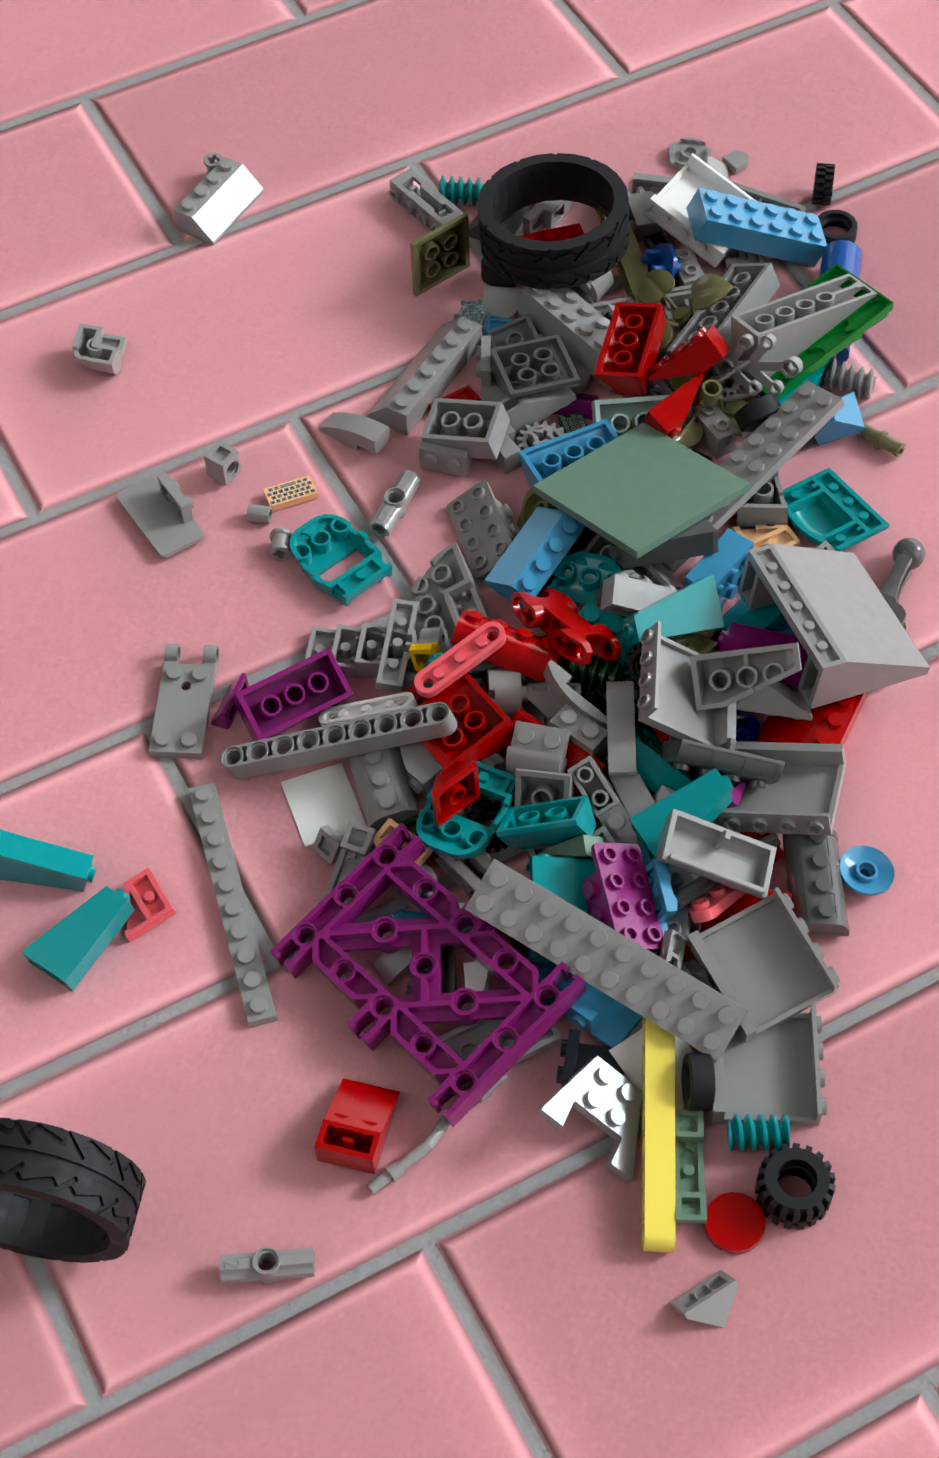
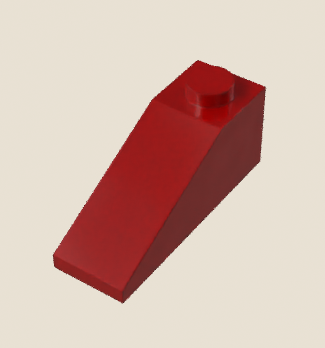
M697 374L651 408L646 414L644 423L668 437L676 439L683 431V423L704 374Z

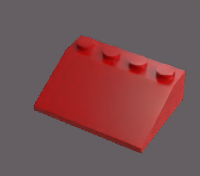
M868 692L810 709L813 716L812 721L804 719L795 720L790 717L777 715L768 716L756 742L845 744L867 698Z

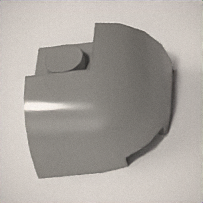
M80 324L74 337L72 348L75 357L83 367L93 371L118 374L122 368L121 359L127 346V338L104 334L103 327Z

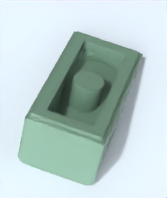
M580 835L546 848L543 852L553 856L593 857L591 846L595 843H603V838L600 836Z

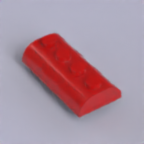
M475 610L462 611L451 638V644L456 645L487 622H498L505 629V644L483 661L521 673V675L544 683L545 677L543 673L548 662L552 660L557 663L560 655L552 645V638L538 637L525 628H513L500 619H488ZM491 636L488 640L494 641L497 637Z

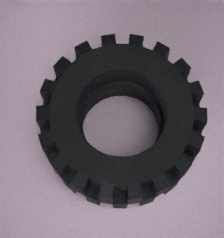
M793 1143L792 1148H788L787 1144L780 1145L779 1152L774 1148L769 1152L768 1158L764 1157L758 1171L755 1185L756 1201L760 1206H763L765 1217L771 1215V1222L776 1225L779 1221L785 1223L783 1228L790 1229L791 1225H796V1229L800 1230L804 1229L805 1223L811 1227L816 1224L817 1219L821 1221L826 1211L829 1210L836 1185H834L836 1178L835 1173L830 1172L832 1167L830 1162H823L824 1155L819 1151L816 1154L812 1153L813 1147L806 1145V1149L800 1148V1143ZM785 1176L800 1177L809 1184L812 1193L805 1197L790 1196L780 1188L778 1180Z

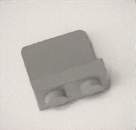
M421 441L419 446L420 468L467 477L474 458H469V451Z

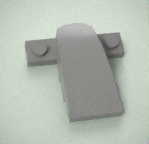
M393 598L387 628L363 623L362 628L337 624L336 630L312 626L305 659L330 647L345 678H377L376 689L402 692L406 671L412 672L415 668L408 650L411 644H417V635L414 628L419 602Z

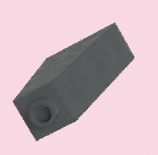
M705 518L638 559L613 543L609 546L612 560L617 561L623 569L719 552L717 530Z

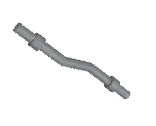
M505 1074L479 1101L483 1102L492 1095L491 1092L505 1082L508 1076ZM443 1115L421 1144L397 1162L393 1160L384 1167L385 1171L367 1184L368 1189L373 1195L391 1181L396 1182L405 1175V1170L433 1150L450 1126Z

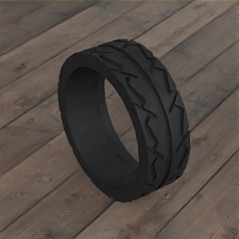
M567 153L533 155L502 167L491 176L490 180L486 181L480 190L477 210L482 255L487 264H489V267L499 276L518 285L537 289H562L579 286L607 274L617 265L616 262L620 261L627 251L629 242L627 238L629 236V199L626 185L615 171L595 159L591 160L589 157ZM558 200L588 205L600 211L607 218L592 231L561 241L529 240L517 236L501 226V223L509 215L523 207L534 203Z
M0 1118V1248L37 1258L78 1263L108 1261L117 1259L125 1254L130 1244V1237L133 1233L146 1184V1179L141 1169L131 1159L117 1150L114 1151L112 1147L85 1135L40 1122Z

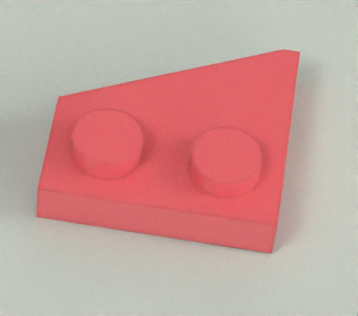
M149 867L125 882V893L131 897L129 902L135 909L127 920V930H125L126 938L129 942H132L175 915L176 912Z

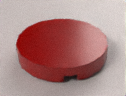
M728 1192L720 1194L710 1202L707 1208V1223H704V1229L707 1238L716 1248L738 1255L749 1252L759 1245L765 1233L766 1218L763 1209L755 1199L744 1193Z

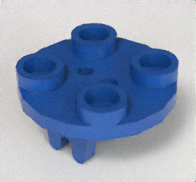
M660 243L654 249H646L644 251L646 256L640 257L642 263L648 264V272L663 269L674 277L681 268V262L677 260L676 251L670 243Z

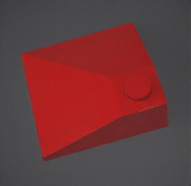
M468 672L439 694L428 698L421 704L446 703L457 720V728L451 735L421 741L423 746L443 768L451 766L456 761H480L499 753L512 742L515 728L513 722Z

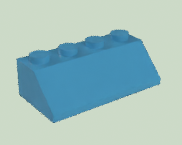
M605 419L519 451V457L530 488L619 437L609 421Z
M538 506L483 583L510 602L512 593L526 592L536 597L586 526L561 510ZM519 600L520 608L522 611H524L523 608L525 605L521 600Z

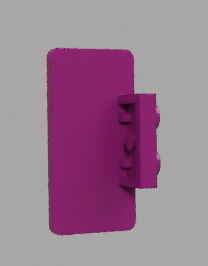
M595 843L591 846V852L596 872L581 882L582 893L585 897L589 915L649 951L661 950L663 933L658 921V914L640 847L633 843Z

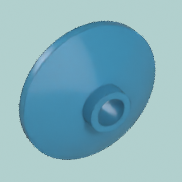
M855 846L848 849L840 859L842 880L850 889L859 894L868 896L882 894L890 888L894 881L895 872L890 859L876 848Z

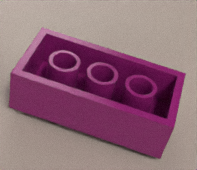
M329 647L235 693L232 700L253 741L271 738L330 707L348 700L354 694Z

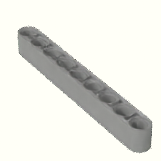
M435 702L233 745L223 751L221 763L234 778L245 779L446 737L455 732L458 723L446 703Z

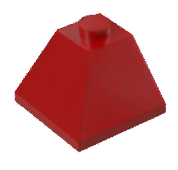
M456 761L451 766L443 768L436 776L431 796L434 822L438 828L480 797L478 764L474 761Z

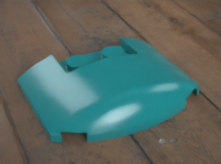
M830 468L783 490L784 499L788 506V519L806 539L817 546L826 540L836 551L842 552L889 528V523Z

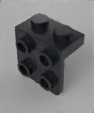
M569 1029L568 1040L562 1039L560 1057H565L564 1066H558L556 1084H561L562 1088L577 1071L596 1056H599L624 1076V1071L609 1052L612 1049L611 1047L580 1043L581 1030Z

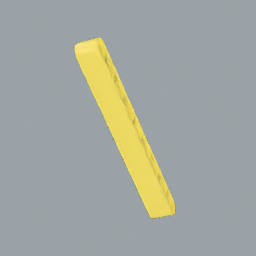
M642 1016V1037L645 1040H642L641 1247L642 1251L674 1253L676 1240L675 1036Z

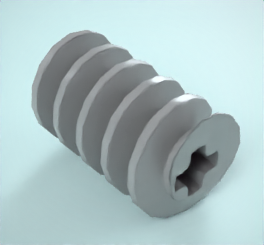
M834 359L828 367L823 387L829 382L830 389L834 390L838 385L839 392H843L846 387H848V393L854 392L857 389L859 397H862L866 391L867 399H870L877 377L874 376V369L872 368L867 374H865L864 366L856 372L855 364L846 369V362L843 361L840 367H837V360Z

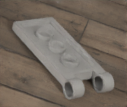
M166 644L148 752L150 757L203 759L219 663V647L204 645L203 665L180 664V644ZM185 685H191V688L188 690L182 689Z

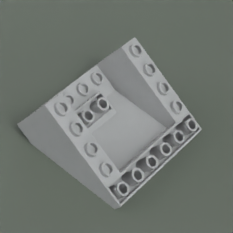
M769 544L748 551L738 592L749 610L776 603L805 649L808 657L798 690L810 709L928 674L929 665L854 553L780 544Z

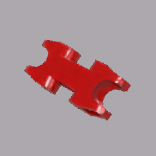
M553 588L542 589L540 597L532 596L526 592L512 593L510 606L514 615L527 628L539 627L552 637L554 649L564 658L576 665L590 664L591 655L598 656L606 661L619 660L622 647L618 638L604 624L591 625L578 614L575 602L568 596ZM519 600H521L525 605L523 608L524 611H522L520 608ZM607 641L610 642L612 646V654L605 647L607 645Z

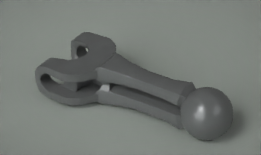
M904 538L895 544L892 552L895 562L885 584L879 590L905 630L906 612L899 604V599L906 582L912 575L911 570L918 568L925 559L924 546L914 538Z

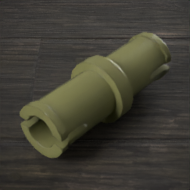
M863 422L865 431L856 433L857 437L872 443L874 448L878 450L883 449L897 458L903 454L904 447H906L905 443L890 437L888 432L884 430L879 431Z

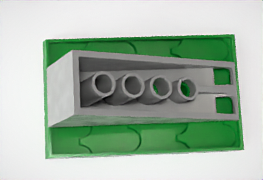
M837 263L799 292L732 315L731 353L738 345V339L744 334L752 335L755 340L754 345L749 350L744 351L738 360L746 361L759 346L760 339L765 334L771 333L776 337L777 343L771 350H767L760 361H784L789 356L799 357L802 360L803 369L794 378L784 376L781 371H763L772 380L778 379L784 384L783 392L776 396L779 400L801 385L802 380L826 365L830 358L860 339L865 331L885 319L889 312L893 310V301ZM744 339V343L749 345L748 341ZM766 339L767 344L771 345L770 341ZM741 371L750 381L755 379L749 372ZM751 385L752 389L756 391V387ZM763 385L761 392L758 393L761 397L769 394L767 388ZM773 385L774 389L778 391L777 386Z

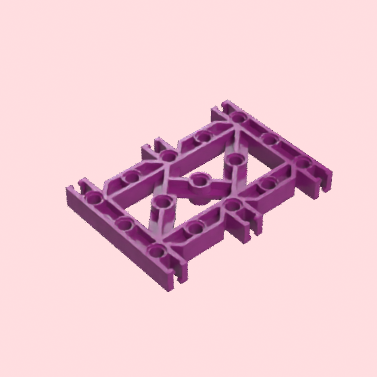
M400 823L270 952L281 966L284 965L289 974L295 979L313 962L317 970L359 1009L347 1022V1025L357 1038L363 1039L371 1051L391 1034L396 1044L441 1084L427 1098L437 1113L442 1110L441 1107L453 1096L458 1098L448 1111L445 1109L442 1112L445 1117L444 1119L454 1127L586 991L583 979L576 973L571 976L570 972H568V966L562 961L542 981L538 969L493 931L495 929L494 926L481 918L476 919V915L467 911L465 907L468 902L460 908L456 897L415 863L426 850L421 839L415 834L410 836L407 827ZM407 840L409 844L405 846L402 850L398 851ZM394 858L391 863L384 864L387 859ZM391 885L428 917L394 920L391 917L383 916L373 922L353 923ZM433 892L430 897L422 898L425 893ZM354 897L350 903L344 904L347 898ZM465 927H473L470 932L461 933ZM386 932H393L390 937L382 938ZM313 937L309 943H303L306 938ZM460 945L508 989L474 991L470 988H460L454 993H441V981L443 978L441 946ZM401 948H412V959L409 965L412 973L411 995L392 996L345 952L380 950L390 954ZM299 950L289 962L286 960L295 951ZM506 962H514L512 967L508 969L501 968ZM425 967H432L429 973L420 974ZM352 972L348 978L341 979L344 973ZM565 979L569 982L574 979V982L563 991L558 990ZM547 998L556 999L555 1002L549 1006L542 1005L544 1000H546ZM465 1003H473L469 1010H460ZM384 1008H391L388 1014L380 1015ZM505 1019L464 1061L424 1025L450 1022L473 1025L478 1021ZM373 1021L377 1022L367 1034L362 1032ZM514 1040V1044L511 1047H501L504 1041ZM431 1044L429 1051L425 1053L419 1052L423 1045ZM473 1082L469 1090H460L463 1083Z

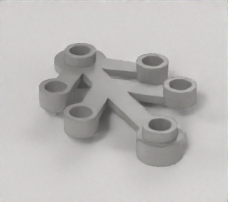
M771 333L765 334L760 339L759 346L748 358L751 363L729 377H733L742 385L750 396H756L760 393L762 385L767 388L769 394L778 396L783 392L784 384L778 379L772 380L763 371H781L784 376L794 378L803 369L802 360L797 356H789L784 361H760L767 350H771L777 343L776 337ZM750 334L741 336L738 339V345L730 355L726 354L723 359L716 363L715 370L719 376L745 362L738 360L744 351L749 350L754 345V337ZM744 339L748 341L749 345L744 343ZM766 339L770 341L771 345L767 344ZM741 371L749 372L755 379L750 381ZM751 385L756 387V391L752 389ZM773 385L777 386L778 391L774 389Z

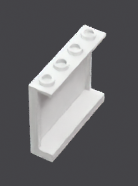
M692 153L686 165L658 195L654 194L650 198L643 214L716 268L732 248L694 240L686 207L698 188L711 189L745 199L753 198Z

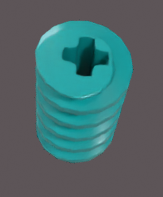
M442 175L438 192L449 201L452 199L454 205H457L459 199L462 205H466L469 199L470 205L474 206L484 184H481L480 177H477L475 184H473L471 177H468L467 182L464 183L462 176H460L458 182L455 183L453 176L450 177L449 182H446L445 176Z
M734 1114L731 1122L727 1119L728 1152H732L735 1143H738L741 1152H744L747 1144H750L753 1152L757 1151L759 1144H762L765 1153H768L771 1144H774L778 1152L780 1145L787 1144L788 1148H790V1121L788 1116L782 1115L778 1123L775 1114H770L766 1123L763 1114H758L754 1123L751 1114H746L743 1122L739 1114Z

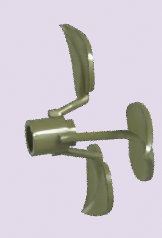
M663 269L648 272L642 278L639 285L638 296L640 300L647 304H657L664 298L674 309V322L666 320L667 325L659 351L667 346L673 336L671 326L677 330H682L695 314L694 309L705 310L712 307L733 288L732 284L716 274L702 275L691 287L693 296L689 297V310L687 307H677L667 295L675 287V280L671 273Z
M703 372L704 377L700 384L701 387L698 388L696 393H699L698 399L700 403L691 418L687 415L682 426V433L674 439L687 448L696 445L703 435L702 426L694 422L702 407L713 406L716 402H718L722 412L739 430L734 435L742 436L734 414L748 404V402L740 399L728 401L724 409L723 396L720 395L722 390L720 383L713 379L707 380L705 372ZM697 374L673 377V383L669 384L670 389L673 392Z

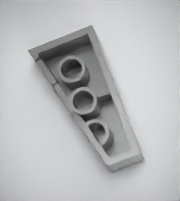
M742 432V443L753 432ZM778 471L737 510V526L788 525V506L784 499Z

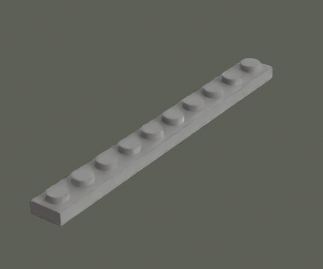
M215 782L188 788L249 1027L252 1028L278 1021Z

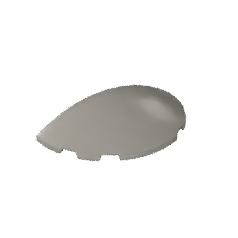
M456 542L443 549L431 559V567L423 577L418 576L411 590L412 601L419 602L414 628L417 642L422 628L444 627L448 636L446 652L455 646L450 641L463 610H475L480 612L483 617L491 619L476 582ZM482 661L471 669L468 674L487 672V669L499 668V666Z

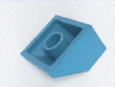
M854 392L839 396L843 399L844 406L815 434L818 446L865 431Z

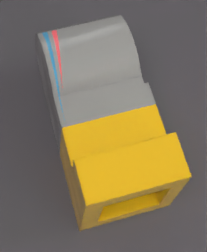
M444 627L422 628L417 644H411L408 651L416 671L424 669V661L429 659V656L439 652H446L448 636Z

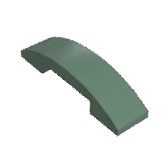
M675 1110L676 1223H707L704 1181L703 1110Z

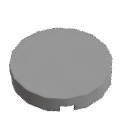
M683 138L680 139V142L676 144L673 142L668 149V162L671 167L680 171L686 165L692 153L706 163L707 156H711V149L705 146L706 143L702 140Z

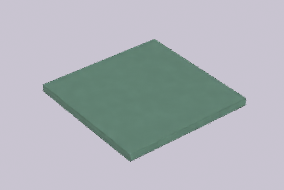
M644 422L533 485V493L636 559L749 491V483Z

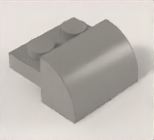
M516 721L512 743L507 748V773L516 776L517 768L565 773L568 761L566 753L571 731Z

